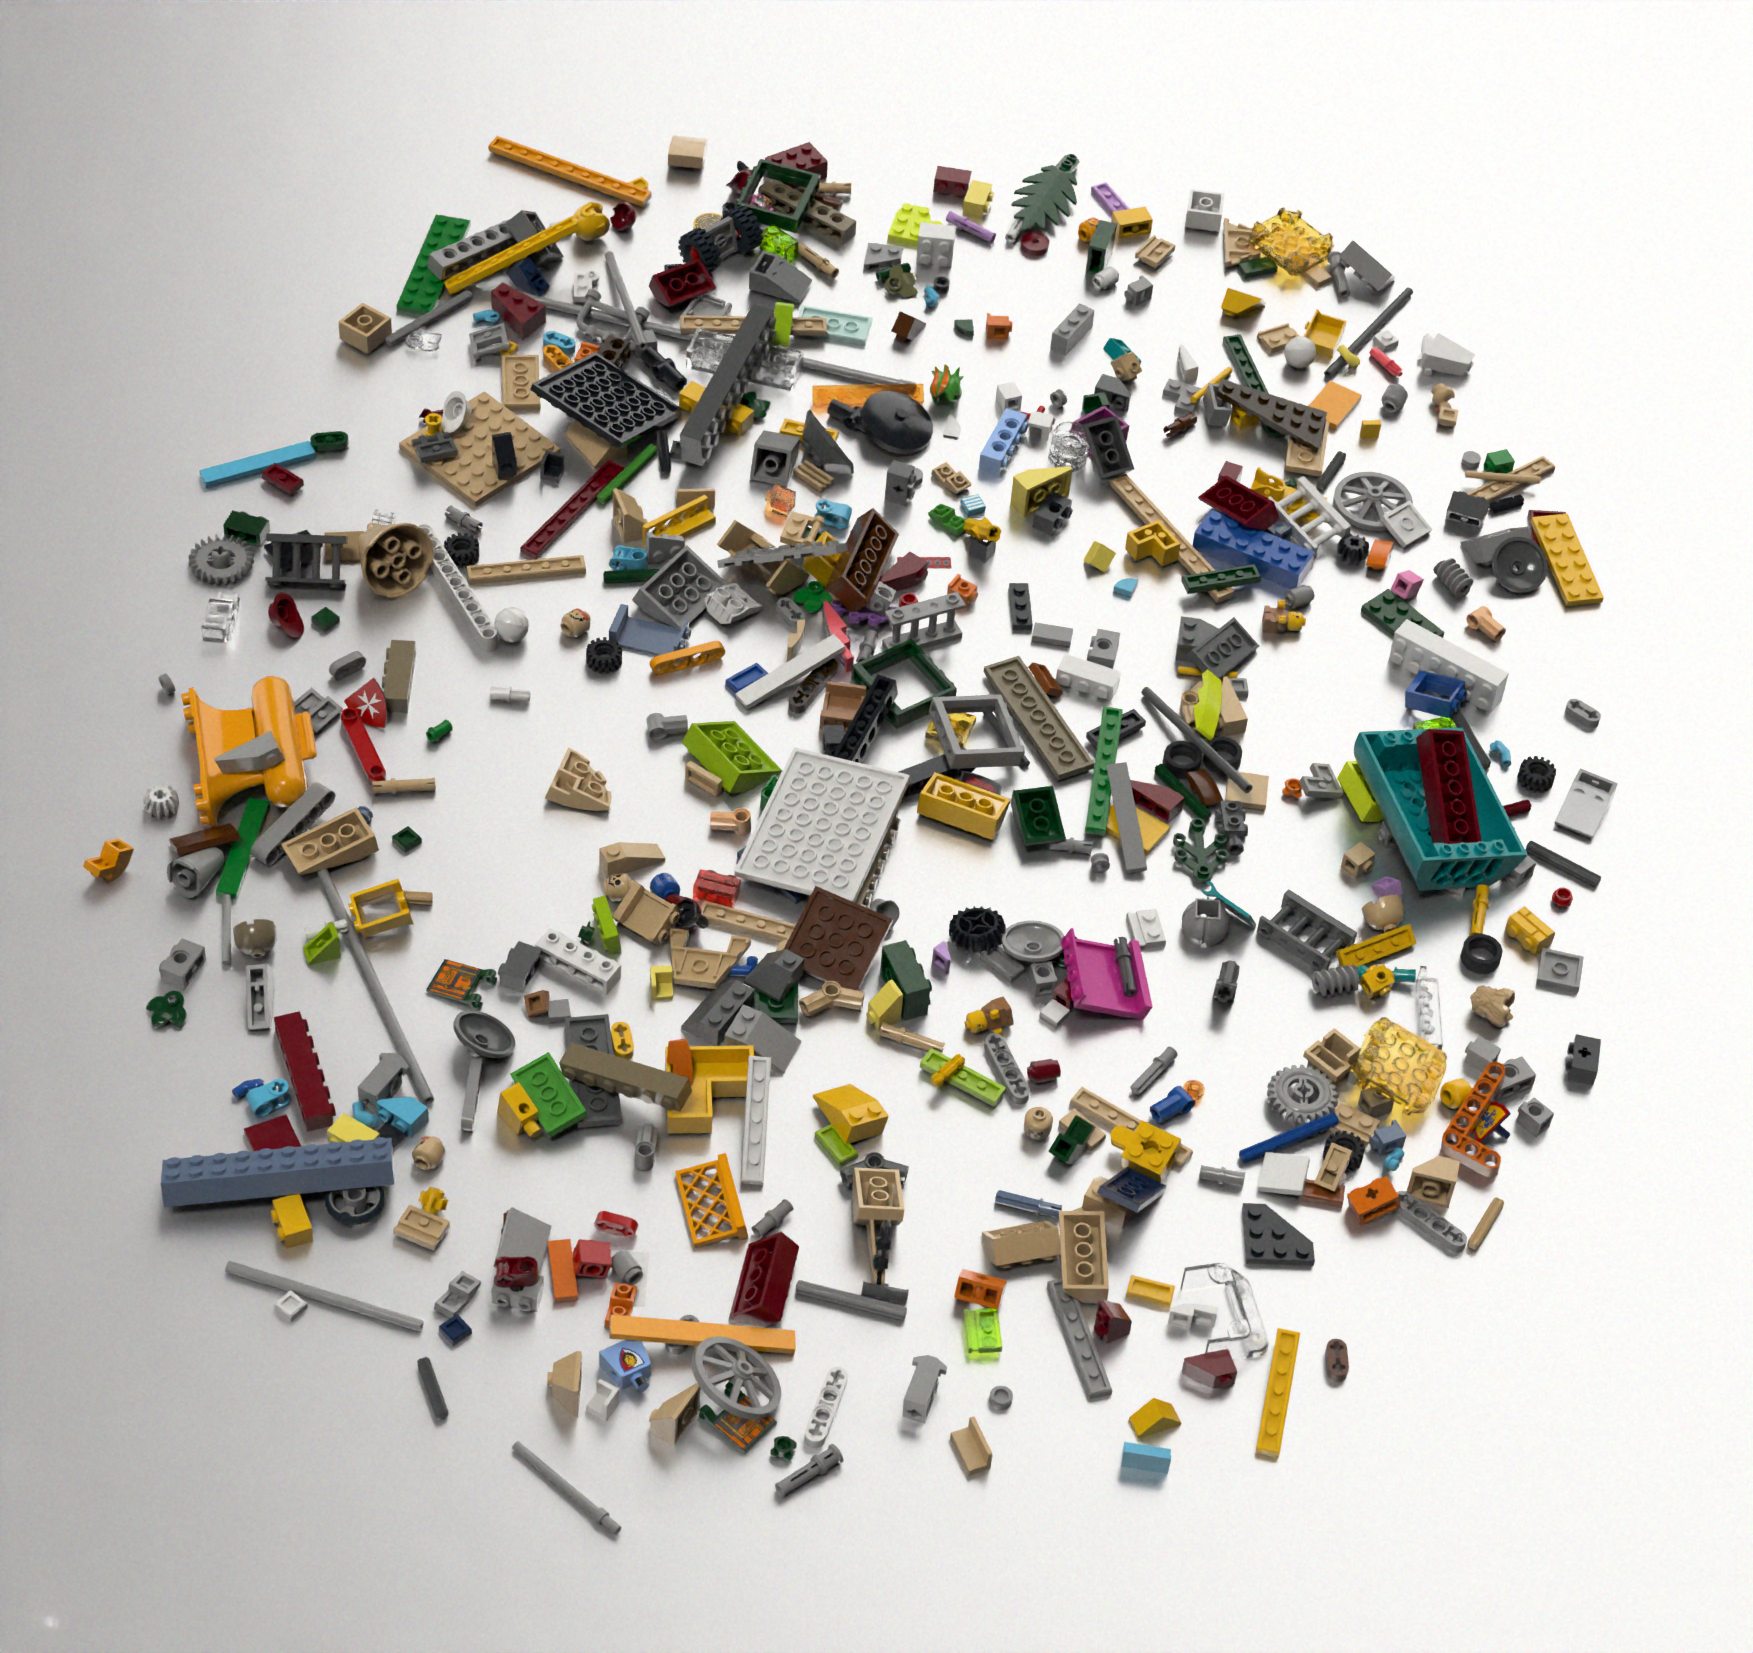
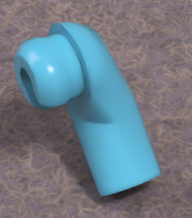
M927 286L924 289L928 298L925 297V303L928 307H934L940 296L932 286Z
M493 310L473 313V319L475 323L487 321L496 324L500 321V314Z
M1495 740V742L1490 744L1492 753H1500L1502 766L1509 767L1512 764L1510 750L1499 740Z
M358 1101L352 1104L355 1120L368 1127H375L377 1125L378 1118L364 1111L362 1102Z
M1399 1147L1394 1149L1384 1160V1167L1392 1171L1397 1170L1399 1160L1405 1155L1404 1151Z

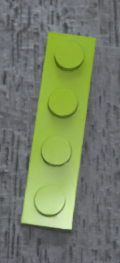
M931 1048L921 1060L919 1068L934 1075L952 1059ZM965 1065L957 1069L958 1071L946 1081L993 1107L996 1106L1006 1093L1005 1086Z

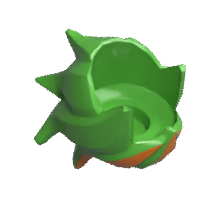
M944 364L943 372L935 366V371L932 370L934 379L929 388L934 404H937L938 398L949 401L960 399L962 396L961 380L964 377L959 376L960 367L951 375L948 365Z

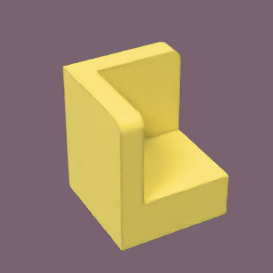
M1094 541L1083 561L1093 565L1102 572H1106L1116 552L1104 544Z
M672 965L650 966L652 1000L673 999Z

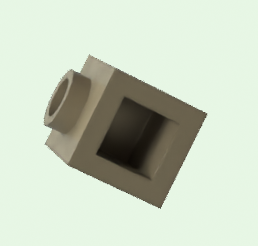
M1383 1083L1362 1090L1358 1105L1363 1113L1376 1118L1391 1113L1395 1097L1393 1092L1388 1090Z

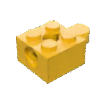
M1141 1120L1135 1132L1121 1125L1111 1130V1144L1123 1150L1121 1167H1129L1163 1183L1181 1151V1138Z

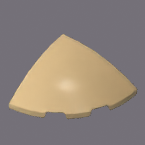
M568 747L545 799L571 808L598 811L609 810L612 797L611 791L606 789L607 780L600 771H594L589 766L590 761Z

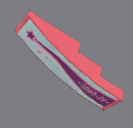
M825 601L823 602L824 630L827 638L835 634L845 645L846 651L837 655L836 659L847 673L852 671L854 656L850 652L851 641L846 636L847 625L831 605Z

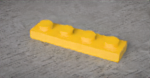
M1405 924L1335 952L1340 967L1344 968L1346 965L1352 966L1353 964L1357 967L1417 943L1411 925Z

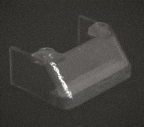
M1221 1262L1185 1267L1180 1287L1181 1292L1225 1286L1236 1320L1231 1321L1228 1325L1227 1333L1229 1337L1208 1340L1205 1353L1229 1349L1233 1360L1264 1355L1269 1347V1338L1250 1281L1227 1264Z

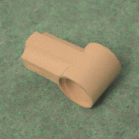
M1486 606L1476 609L1466 617L1470 628L1473 630L1480 629L1495 642L1501 640L1506 633V628L1492 618V613Z
M738 808L734 812L711 811L710 829L733 830L737 835H746L752 829L751 813L745 808Z

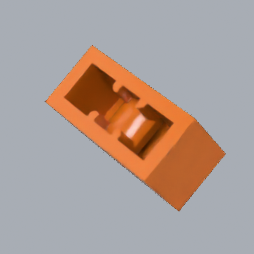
M1388 1176L1374 1179L1370 1184L1355 1188L1347 1194L1348 1204L1360 1226L1401 1208L1399 1195Z
M962 1269L958 1277L954 1298L999 1309L1007 1280Z

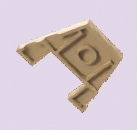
M670 928L674 984L716 989L751 946V938L732 936L727 952L686 947L690 936L689 930Z

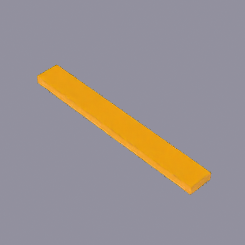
M622 1315L610 1316V1339L699 1346L705 1339L719 1336L740 1341L755 1351L794 1354L796 1350L795 1330Z

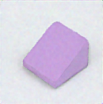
M1388 876L1371 884L1372 888L1381 897L1388 895L1401 896L1403 893L1401 882Z
M942 941L933 948L932 963L948 974L950 972L951 957L946 943Z

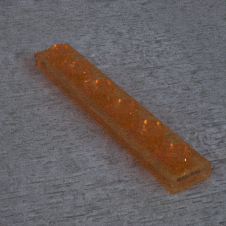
M923 383L812 386L813 405H830V402L835 399L846 405H863L871 395L877 392L895 391L913 398L918 403H924Z

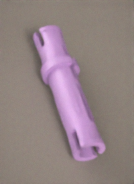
M949 211L945 220L958 226V229L966 230L989 243H993L996 238L995 232L969 221L965 216L961 217L952 211Z

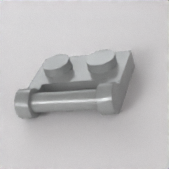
M504 323L469 334L475 360L497 351L511 349Z

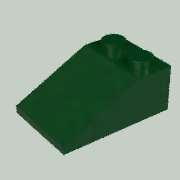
M1053 786L1013 790L1011 808L1025 846L1066 841Z

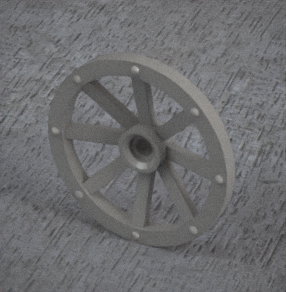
M1365 471L1353 473L1343 478L1335 488L1333 503L1337 512L1348 523L1365 530L1387 531L1388 529L1380 520L1384 515L1382 504L1390 510H1394L1398 506L1388 499L1404 500L1405 503L1410 500L1412 504L1413 499L1410 491L1399 480L1383 473ZM1369 481H1376L1381 484L1378 487L1372 486ZM1356 482H1361L1366 489L1351 487L1349 485ZM1388 486L1394 488L1398 493H1389L1383 491ZM1342 491L1361 495L1343 502L1341 500ZM1361 502L1365 503L1358 516L1353 515L1346 509V507ZM1370 507L1376 509L1380 522L1363 519Z
M717 1336L705 1339L695 1349L691 1360L694 1377L703 1392L719 1407L738 1417L762 1419L769 1416L778 1406L781 1400L779 1380L768 1362L751 1347L735 1339ZM713 1349L725 1361L704 1356L703 1354L705 1351ZM725 1349L736 1352L737 1360L733 1356H731ZM746 1359H748L756 1367H752V1365L749 1362H747ZM703 1364L727 1370V1372L708 1378ZM755 1376H763L769 1388H767ZM729 1380L733 1384L730 1397L724 1396L714 1385ZM753 1386L769 1399L767 1405L761 1407ZM741 1387H745L752 1407L736 1403Z

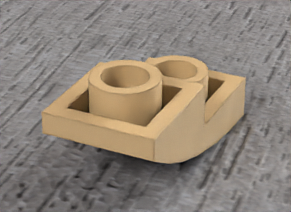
M948 462L932 469L931 474L948 490L956 494L972 485L961 471L956 473Z

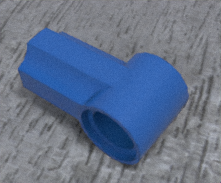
M1178 1085L1168 1093L1167 1097L1150 1106L1149 1111L1155 1122L1163 1123L1178 1113L1182 1115L1188 1113L1195 1106L1196 1101L1182 1086Z

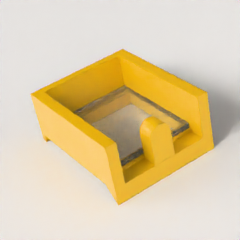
M399 879L350 894L352 903L348 904L351 915H356L357 918L356 921H353L357 933H362L364 940H366V937L405 924L414 925Z

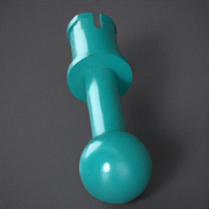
M1365 965L1357 966L1359 980L1368 969ZM1394 967V971H1392L1395 977L1394 984L1396 982H1416V969H1397V967Z

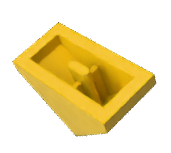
M1152 1398L1129 1417V1421L1138 1439L1181 1425L1173 1405L1156 1398Z

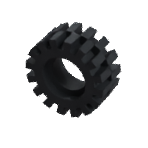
M460 532L458 536L452 534L451 537H447V541H444V548L455 565H459V568H462V565H465V568H467L469 564L472 566L475 564L474 561H478L479 542L473 535L468 536V533L461 535ZM458 549H465V550H467V551L460 552V551H456V550H458Z
M600 637L596 638V642L592 640L591 644H588L586 648V663L589 669L592 668L594 672L598 670L599 674H602V671H605V674H609V670L613 673L615 668L618 670L622 664V647L619 645V642H613L612 638L607 640V637H603V640H600ZM600 654H608V655H610V656H609V657H600V656H598V655H600Z
M1529 756L1521 762L1517 775L1518 782L1521 783L1522 788L1526 786L1527 791L1532 789V793H1536L1537 790H1539V793H1543L1544 790L1547 792L1549 788H1552L1555 780V765L1553 763L1550 764L1551 761L1549 759L1544 761L1545 757L1541 756V759H1538V756H1534L1532 759ZM1532 772L1539 773V774H1541L1542 776H1541V777L1535 776V775H1533V774H1531V773H1532Z
M1344 1130L1342 1134H1340V1131H1336L1335 1135L1333 1133L1330 1134L1325 1143L1323 1159H1325L1331 1143H1335L1353 1151L1345 1173H1349V1169L1353 1172L1356 1168H1359L1365 1152L1364 1142L1360 1141V1137L1354 1138V1133L1352 1132L1350 1135H1347V1131Z

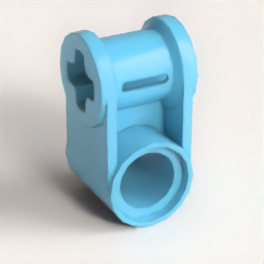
M825 499L817 501V513L814 517L823 515L825 519L824 525L838 529L848 527L852 515V508L849 505Z
M622 545L615 546L609 566L615 571L648 569L647 552L642 548L625 547Z
M276 1079L263 1086L253 1088L246 1094V1100L256 1117H264L290 1104L291 1096L288 1093V1082L283 1079Z

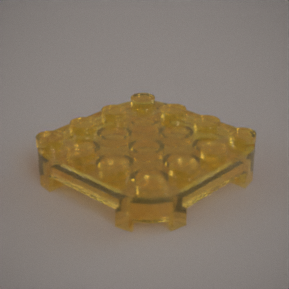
M1282 207L1279 208L1278 213L1262 223L1258 221L1254 223L1248 243L1253 245L1276 265L1286 270L1289 275L1296 276L1298 273L1306 272L1327 260V255L1333 251L1335 246L1332 241L1334 236L1330 232L1323 235L1302 219V211L1297 209L1296 212Z
M1381 1017L1365 1033V1038L1356 1059L1351 1064L1350 1071H1354V1075L1359 1081L1357 1085L1364 1090L1369 1086L1403 1106V1114L1408 1116L1411 1113L1423 1114L1436 1097L1446 1072L1447 1054L1399 1024L1390 1021L1387 1017Z

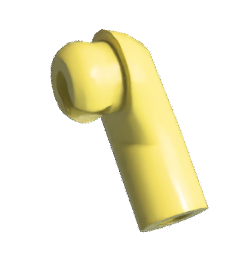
M1344 344L1337 348V351L1349 364L1350 368L1355 369L1360 365L1359 357L1351 353Z

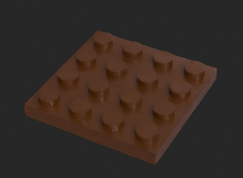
M815 886L783 950L787 949L804 958V973L824 982L835 981L842 988L859 991L893 923V919Z

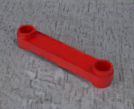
M354 708L344 709L341 713V724L369 784L372 786V781H386V770L358 711Z

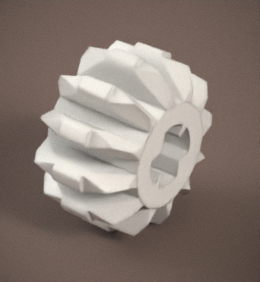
M164 784L160 787L154 785L153 789H147L146 794H144V809L146 812H149L151 817L157 815L159 819L161 816L168 818L169 813L175 814L176 809L179 808L178 793L176 790H173L171 785L167 787Z

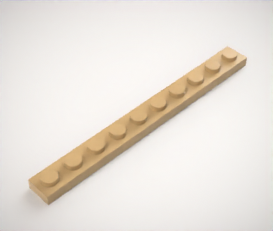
M1126 473L1110 479L1109 485L1146 525L1160 520L1181 543L1178 560L1191 575L1215 571ZM1231 587L1207 591L1217 603L1234 596V590Z

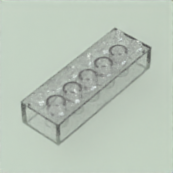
M697 328L687 349L686 368L714 374L735 336ZM770 344L768 353L764 354L761 366L756 368L755 376L749 382L793 392L803 369L804 351Z

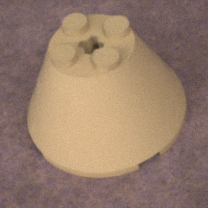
M410 523L379 524L369 528L358 537V550L363 578L367 586L376 594L387 596L388 598L402 597L414 591L427 577L426 572L429 565L433 563L434 550L430 537L420 527Z

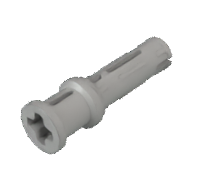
M1333 251L1327 255V261L1331 265L1330 272L1335 277L1339 296L1347 298L1350 296V290L1344 272L1346 267L1340 263L1342 260L1339 257L1341 252Z
M834 1444L829 1445L828 1449L823 1453L812 1456L811 1462L780 1482H777L775 1484L776 1490L784 1497L815 1475H824L827 1473L828 1468L836 1463L841 1464L844 1461L840 1450Z

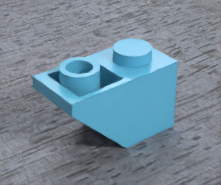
M412 1097L381 1099L376 1102L379 1119L384 1123H390L411 1138L429 1121L428 1107Z

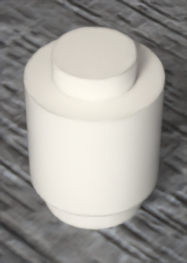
M1109 266L1095 274L1092 278V283L1097 290H1105L1119 281V272L1116 268Z

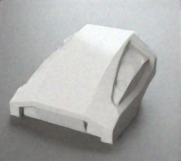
M737 583L716 588L714 592L707 594L704 600L708 613L720 624H730L733 621L758 612L762 607L760 603L758 604L743 591Z

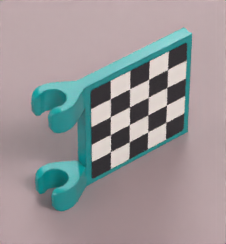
M1206 882L1211 886V890L1206 892L1204 889H1201L1205 896H1208L1207 899H1210L1209 897H1216L1214 900H1221L1224 908L1253 928L1256 927L1257 924L1249 913L1221 895L1212 882Z

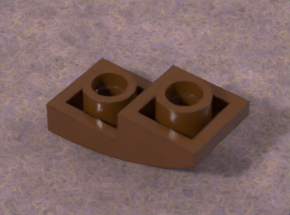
M1205 769L1186 773L1192 792L1198 793L1200 801L1205 807L1219 805L1220 801H1223L1216 783Z

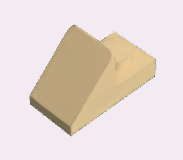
M1331 1143L1314 1183L1336 1192L1346 1179L1345 1171L1353 1151Z

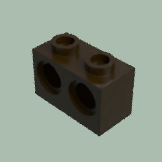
M609 335L597 353L622 369L623 363L630 358L631 349H629V341Z

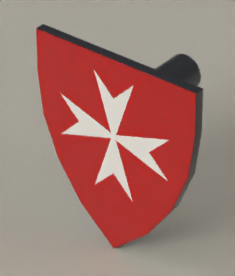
M372 678L345 699L344 702L348 708H354L358 711L362 722L373 727L385 728L387 722L385 695L376 679Z

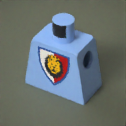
M623 1340L599 1351L600 1367L620 1389H626L633 1385L637 1392H643L649 1387L646 1379L651 1376V1362L642 1341Z

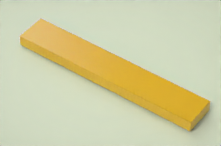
M1281 1328L1277 1329L1255 1453L1279 1458L1300 1332Z

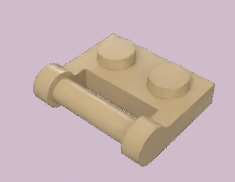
M792 511L780 536V542L792 546L800 543H806V546H811L810 543L815 542L814 540L819 529L823 527L825 519L819 515L812 517ZM808 525L812 526L808 537L804 539L803 536Z

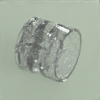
M1068 421L1062 422L1055 427L1048 451V459L1054 467L1070 466L1072 472H1075L1085 466L1090 447L1083 425Z

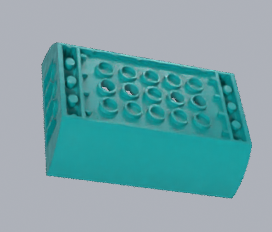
M1438 728L1441 730L1464 731L1463 728ZM1427 729L1359 732L1353 748L1354 758L1420 891L1472 888L1482 884L1491 886L1512 872L1528 855L1466 734V747L1482 842L1432 844L1416 737Z

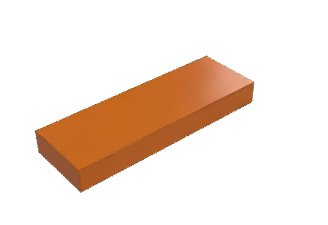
M571 1240L548 1241L555 1302L578 1300Z

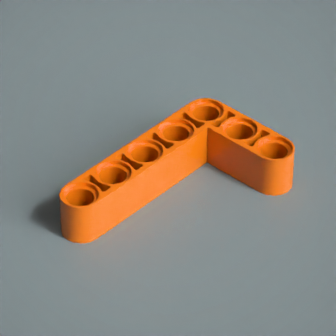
M1491 1062L1486 1066L1443 1133L1441 1150L1445 1155L1460 1161L1461 1164L1488 1178L1495 1177L1499 1173L1501 1156L1496 1151L1470 1138V1135L1503 1085L1505 1067L1500 1062ZM1496 1073V1074H1498L1499 1076H1498V1077H1493V1076H1491L1490 1074ZM1480 1090H1486V1091H1488L1489 1093L1483 1094V1093H1481V1092H1479V1091H1480ZM1469 1107H1476L1478 1110L1472 1111ZM1458 1124H1465L1467 1127L1461 1128ZM1447 1141H1454L1457 1144L1450 1145ZM1472 1151L1476 1155L1470 1156L1466 1152ZM1486 1162H1493L1495 1166H1488Z

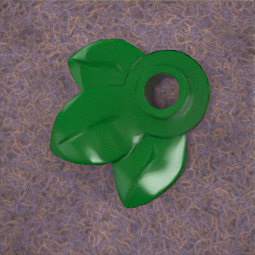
M812 581L808 583L805 589L798 590L795 593L793 601L804 604L805 610L812 614L821 609L823 602L827 601L830 604L832 596L825 592L820 582Z

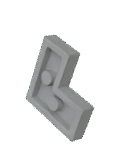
M1169 378L1162 395L1178 399L1174 412L1188 415L1190 412L1194 413L1200 401L1199 399L1196 403H1192L1190 397L1201 388Z
M1312 763L1309 769L1313 777L1302 776L1299 780L1305 796L1340 799L1343 795V791L1330 764Z

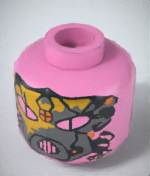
M762 193L752 196L749 205L774 211V208H772L773 201Z

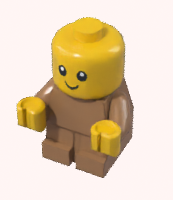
M1278 600L1277 608H1271L1269 605L1264 606L1262 633L1275 634L1284 632L1286 629L1289 631H1301L1302 627L1306 625V618H1303L1301 612H1288L1284 610L1286 601Z
M1004 996L991 1000L981 1010H976L966 1015L965 1027L974 1034L988 1028L993 1033L1003 1036L1001 1027L1014 1025L1012 1009Z

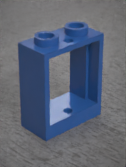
M1420 670L1405 691V707L1450 719L1452 714L1457 712L1460 703L1466 699L1465 681ZM1428 691L1448 696L1450 698L1449 700L1424 694V692Z

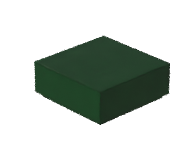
M324 607L311 617V622L326 632L340 622V617L327 607Z
M407 826L392 836V842L406 853L422 843V838Z

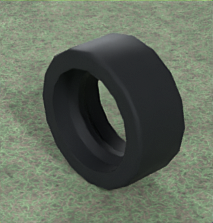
M1215 737L1207 742L1215 751L1230 753L1234 758L1227 760V762L1236 771L1238 770L1243 751L1235 740L1228 737ZM1205 754L1203 755L1204 765L1210 771L1226 775Z
M1176 741L1166 747L1163 755V764L1178 779H1188L1186 776L1187 772L1200 770L1202 753L1193 743ZM1184 755L1191 758L1194 762L1188 765H1181L1174 762L1171 757Z
M1473 934L1464 941L1460 958L1463 965L1470 971L1478 974H1489L1498 968L1503 949L1497 939L1492 936ZM1473 948L1486 949L1494 958L1489 960L1478 959L1469 950Z

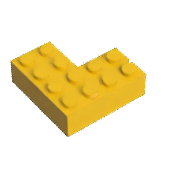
M754 1045L689 1046L693 1066L692 1093L681 1112L673 1109L667 1110V1134L712 1133V1097H746L749 1055L754 1056ZM665 1047V1071L672 1073L673 1064L667 1063L668 1047Z

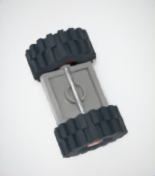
M740 205L724 213L721 220L705 229L695 228L682 235L678 241L680 244L678 249L681 250L679 254L683 257V263L700 258L707 272L710 273L720 266L719 262H721L722 258L738 250L739 254H745L759 247L762 244L763 236L761 233H763V230L759 227L761 226L760 222L756 220L758 218L756 215H752L753 212L751 210L748 211V207Z

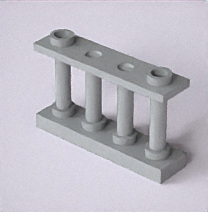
M954 592L885 611V615L893 627L892 637L882 640L884 649L887 650L910 639L922 649L961 639L962 631L954 620L955 610L965 608L966 605L959 593ZM947 613L946 622L937 624V615ZM929 618L928 627L919 629V620ZM911 623L910 632L900 634L901 625Z

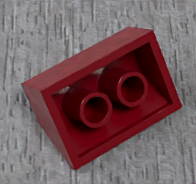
M700 258L652 275L648 285L656 301L667 307L716 290V286Z

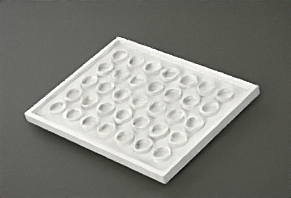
M794 747L735 868V877L811 895L815 886L855 903L908 787L910 775Z

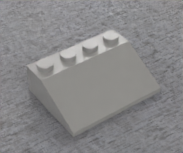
M686 545L638 590L632 601L646 614L681 630L685 619H689L690 624L706 608L704 600L707 594L714 592L716 588L728 585V583Z

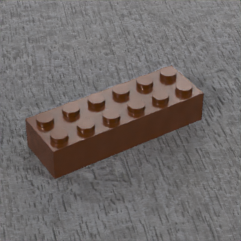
M874 508L857 518L846 541L848 551L841 552L826 585L830 593L850 612H855L869 603L899 536V533Z

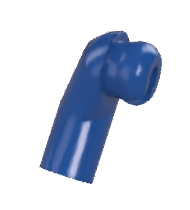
M756 956L747 957V963L743 966L735 965L729 972L730 976H748L757 966L758 958Z
M262 1079L244 1081L232 1089V1093L235 1098L239 1099L253 1088L263 1086L264 1081Z

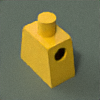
M518 1082L500 1093L497 1114L517 1136L526 1132L531 1139L537 1137L542 1131L537 1125L538 1109Z

